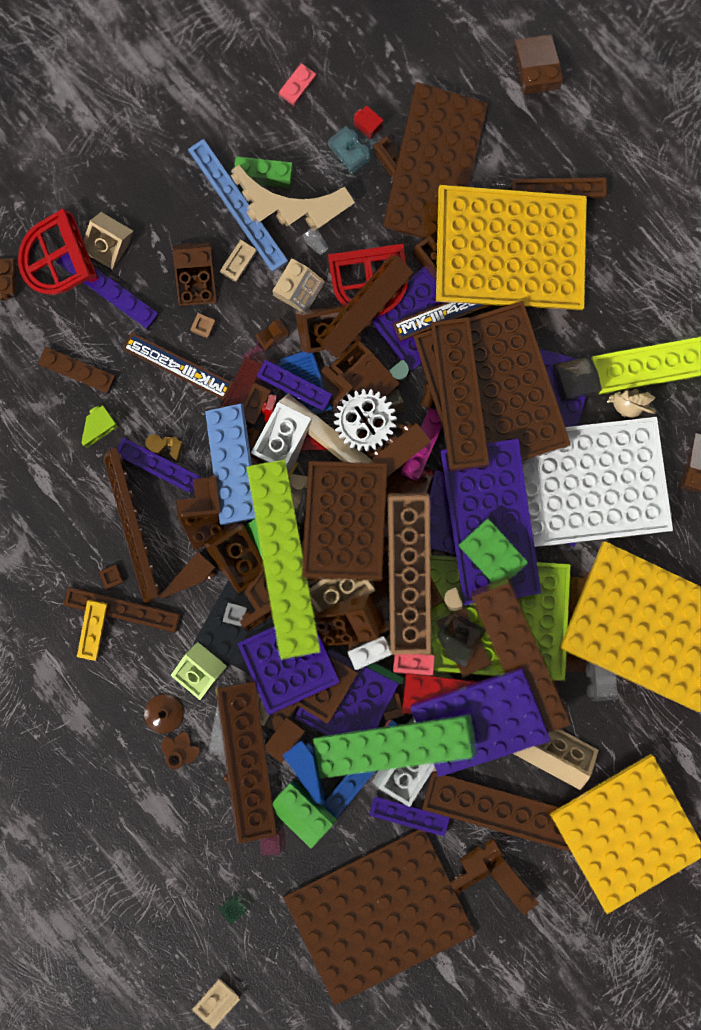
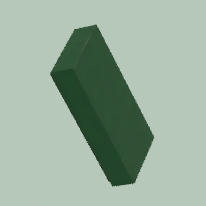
M376 662L366 665V667L399 684L404 679L401 675Z

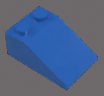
M300 741L282 756L317 804L324 806L326 799L322 778L319 777L315 749L309 743L305 744Z

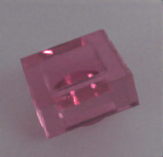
M280 834L260 839L261 855H280Z

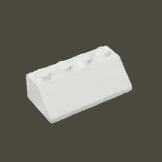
M414 716L411 718L409 723L416 722ZM434 764L379 770L372 783L410 807L434 769Z

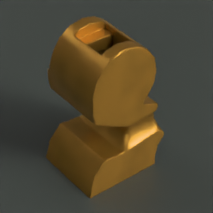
M155 434L147 437L146 447L151 452L161 455L166 448L170 447L172 448L170 455L179 462L184 445L182 441H179L176 437H165L162 440Z

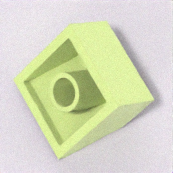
M197 642L185 654L171 676L201 700L227 666Z

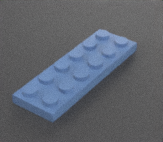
M236 404L205 411L213 474L216 475L220 524L225 525L256 519L247 473V466H252L244 405Z

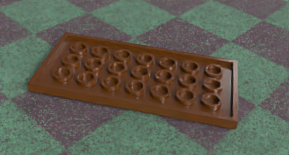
M416 82L382 227L423 239L431 236L437 242L439 186L469 187L487 108L486 102Z

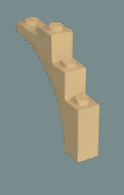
M240 165L231 170L233 173L231 177L237 185L240 184L244 189L242 191L247 201H252V204L247 207L249 210L247 214L252 221L257 223L276 211L278 213L276 217L282 225L288 226L305 214L307 216L305 220L311 228L318 229L355 203L345 187L319 198L293 199L274 194L261 187L246 174Z

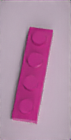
M429 408L421 426V429L431 442L406 461L400 473L415 481H419L442 428L436 410Z

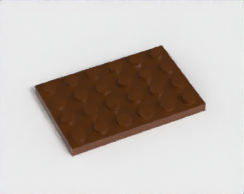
M309 461L302 578L382 581L387 463Z

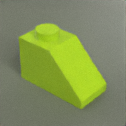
M103 405L91 409L90 414L86 417L81 442L86 448L118 428Z

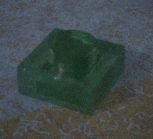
M235 896L219 908V911L230 925L246 913V910Z

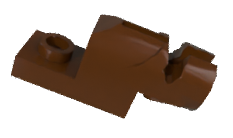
M493 838L484 843L485 850L477 846V848L460 859L467 874L456 876L451 883L457 894L491 875L486 865H491L499 857L503 856Z

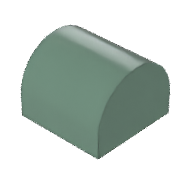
M401 360L389 372L398 382H402L407 378L409 368L406 362Z

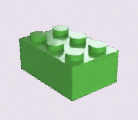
M485 519L458 544L492 583L508 576L511 579L528 564L489 519Z

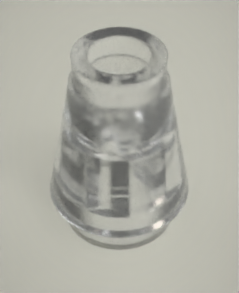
M314 226L302 235L305 239L304 242L319 255H322L329 249L321 233Z

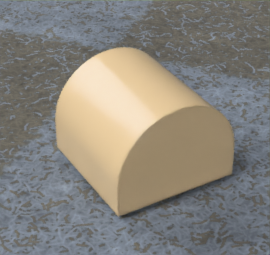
M457 588L450 589L445 594V606L451 611H458L463 608Z

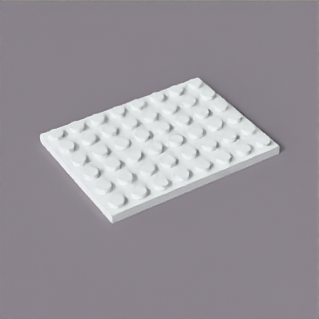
M657 417L565 427L571 443L570 447L522 461L534 547L673 531Z

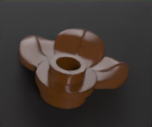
M187 732L178 734L174 740L166 736L162 740L161 750L166 755L165 761L167 766L171 769H179L184 763L193 762L199 755L200 748L190 746V737ZM173 756L179 758L178 763L172 761Z

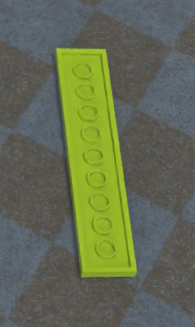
M284 459L247 466L280 659L320 653L307 578H302L303 554L286 461Z

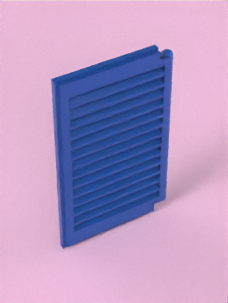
M303 351L280 359L281 363L276 364L282 369L326 391L314 352L306 353ZM294 397L297 401H299L302 405H304L315 415L323 412L318 408ZM329 402L327 408L325 409V411H328V410H331V409H332V406H331V403H330V402Z

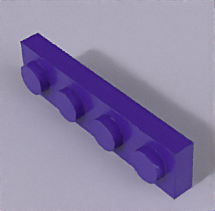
M267 360L264 361L256 376L323 412L333 394Z
M375 796L369 816L444 837L450 818Z

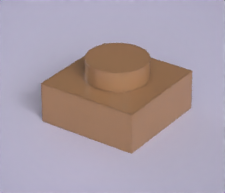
M197 313L190 331L209 339L216 321Z

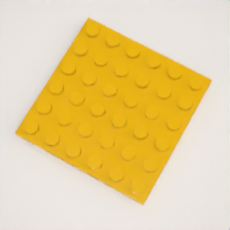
M652 754L550 813L607 914L701 858V842Z

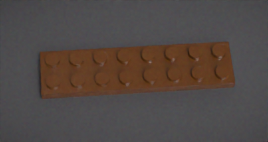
M469 318L431 322L450 471L489 467Z
M117 448L109 449L103 460L142 600L145 604L158 598L159 587L156 582L154 583L152 576L154 575V569L147 559L149 551L142 541L144 534L142 527H139L137 523L139 517L137 509L133 508L132 491L128 490L126 484L128 476L121 466L123 464L122 455L117 452Z
M255 681L215 688L237 843L241 844L276 836Z
M437 772L431 773L422 810L571 852L550 813L560 807L448 775L439 777Z

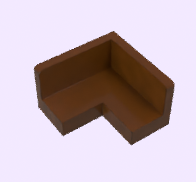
M326 365L321 370V376L326 391L333 394L330 403L339 411L337 406L343 407L342 400L348 401V394L353 397L355 395L354 389L340 374L337 376Z
M212 475L209 478L193 479L195 498L176 500L178 520L217 516L220 514L216 475Z

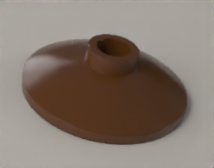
M166 694L155 696L145 707V721L155 732H172L182 721V706L173 696ZM160 711L166 712L165 718L160 717Z

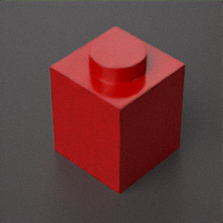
M366 105L363 110L359 109L355 113L354 126L371 140L383 127V119Z

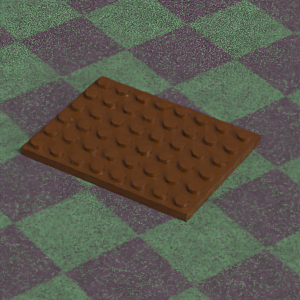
M521 301L469 318L486 444L518 439L522 461L570 447L571 443L524 302ZM432 330L414 335L413 338L445 434Z
M419 829L283 896L334 1006L475 935L426 832Z

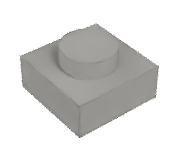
M228 603L223 622L242 627L239 621L242 620V616L246 613L247 608Z

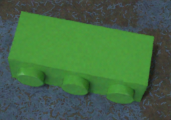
M244 157L235 158L234 168L240 165L246 174L258 185L291 188L293 173L291 162Z

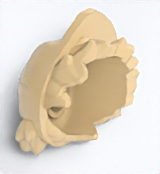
M625 389L622 394L617 392L609 396L607 403L613 402L614 407L623 417L636 418L643 411L656 414V410L649 405L655 397L649 392L639 393L638 389H633L632 391Z

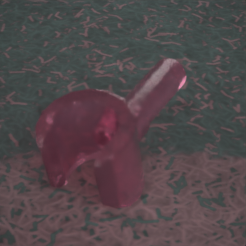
M258 340L254 348L242 355L244 360L256 352L262 353L265 351L264 348L258 347V344H260Z

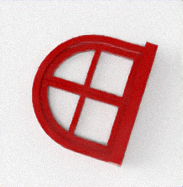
M65 209L59 210L34 225L22 240L18 254L19 270L27 285L35 291L46 295H58L69 291L85 281L93 283L98 280L73 213ZM58 225L65 246L49 254L42 234ZM38 238L45 257L30 265L31 248ZM69 253L76 274L60 282L53 261ZM49 265L55 284H43L35 278L33 273Z
M403 244L328 254L332 287L339 303L344 306L351 301L345 294V290L359 289L366 284L342 286L339 266L364 263L366 280L368 282L373 276L371 262L387 260L391 255L399 256L406 264ZM408 282L397 290V295L389 299L385 304L384 310L374 317L383 316L400 304L406 293Z

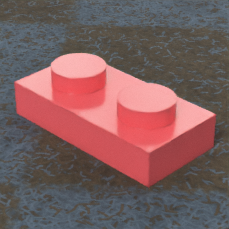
M301 63L279 91V95L292 105H295L316 78V74Z
M395 654L394 673L433 676L434 655Z

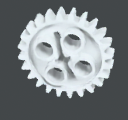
M362 389L361 395L355 391V397L348 394L349 400H342L344 406H337L341 412L335 413L339 420L334 421V424L340 425V427L335 430L336 432H342L339 438H346L344 441L345 445L351 442V449L357 446L358 451L361 452L362 448L365 447L366 452H369V448L372 447L376 451L377 444L384 447L382 441H389L388 435L394 436L391 428L397 427L392 423L397 420V417L391 415L396 411L395 409H389L392 406L391 402L385 404L387 401L386 396L380 399V392H377L374 396L373 390L366 394V391ZM366 404H373V409L371 411H364V406ZM356 407H359L368 419V422L376 432L375 435H372L369 428L363 423V419L356 411ZM356 414V421L353 423L348 422L349 415ZM377 419L384 420L383 425L379 428L374 427V422ZM361 430H367L365 438L358 437V433Z

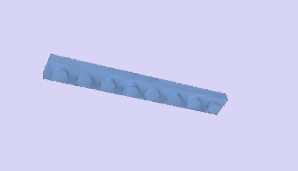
M203 139L189 148V153L271 272L273 273L287 264V259L261 221L257 223L249 218L247 214L249 204Z

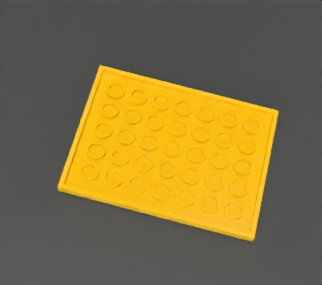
M440 185L438 189L436 302L508 306L523 301L525 307L583 310L586 196Z
M606 541L602 542L560 649L689 709L701 712V586Z

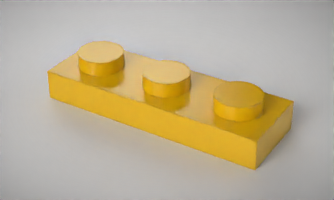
M94 600L87 601L77 657L94 661L98 659L108 603Z

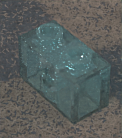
M345 126L328 139L332 151L350 173L353 174L369 161L370 151L365 144L361 145L357 140V134Z

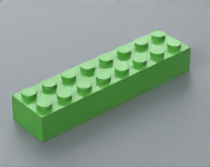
M471 715L323 735L313 739L320 778L468 759L477 755Z

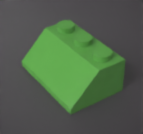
M296 779L272 803L273 812L310 848L337 821L324 806L317 804L312 795Z

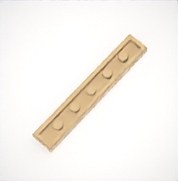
M289 393L279 401V403L311 418L312 421L307 434L342 462L373 463L363 452H359L358 448L351 449V443L345 445V438L340 439L339 433Z

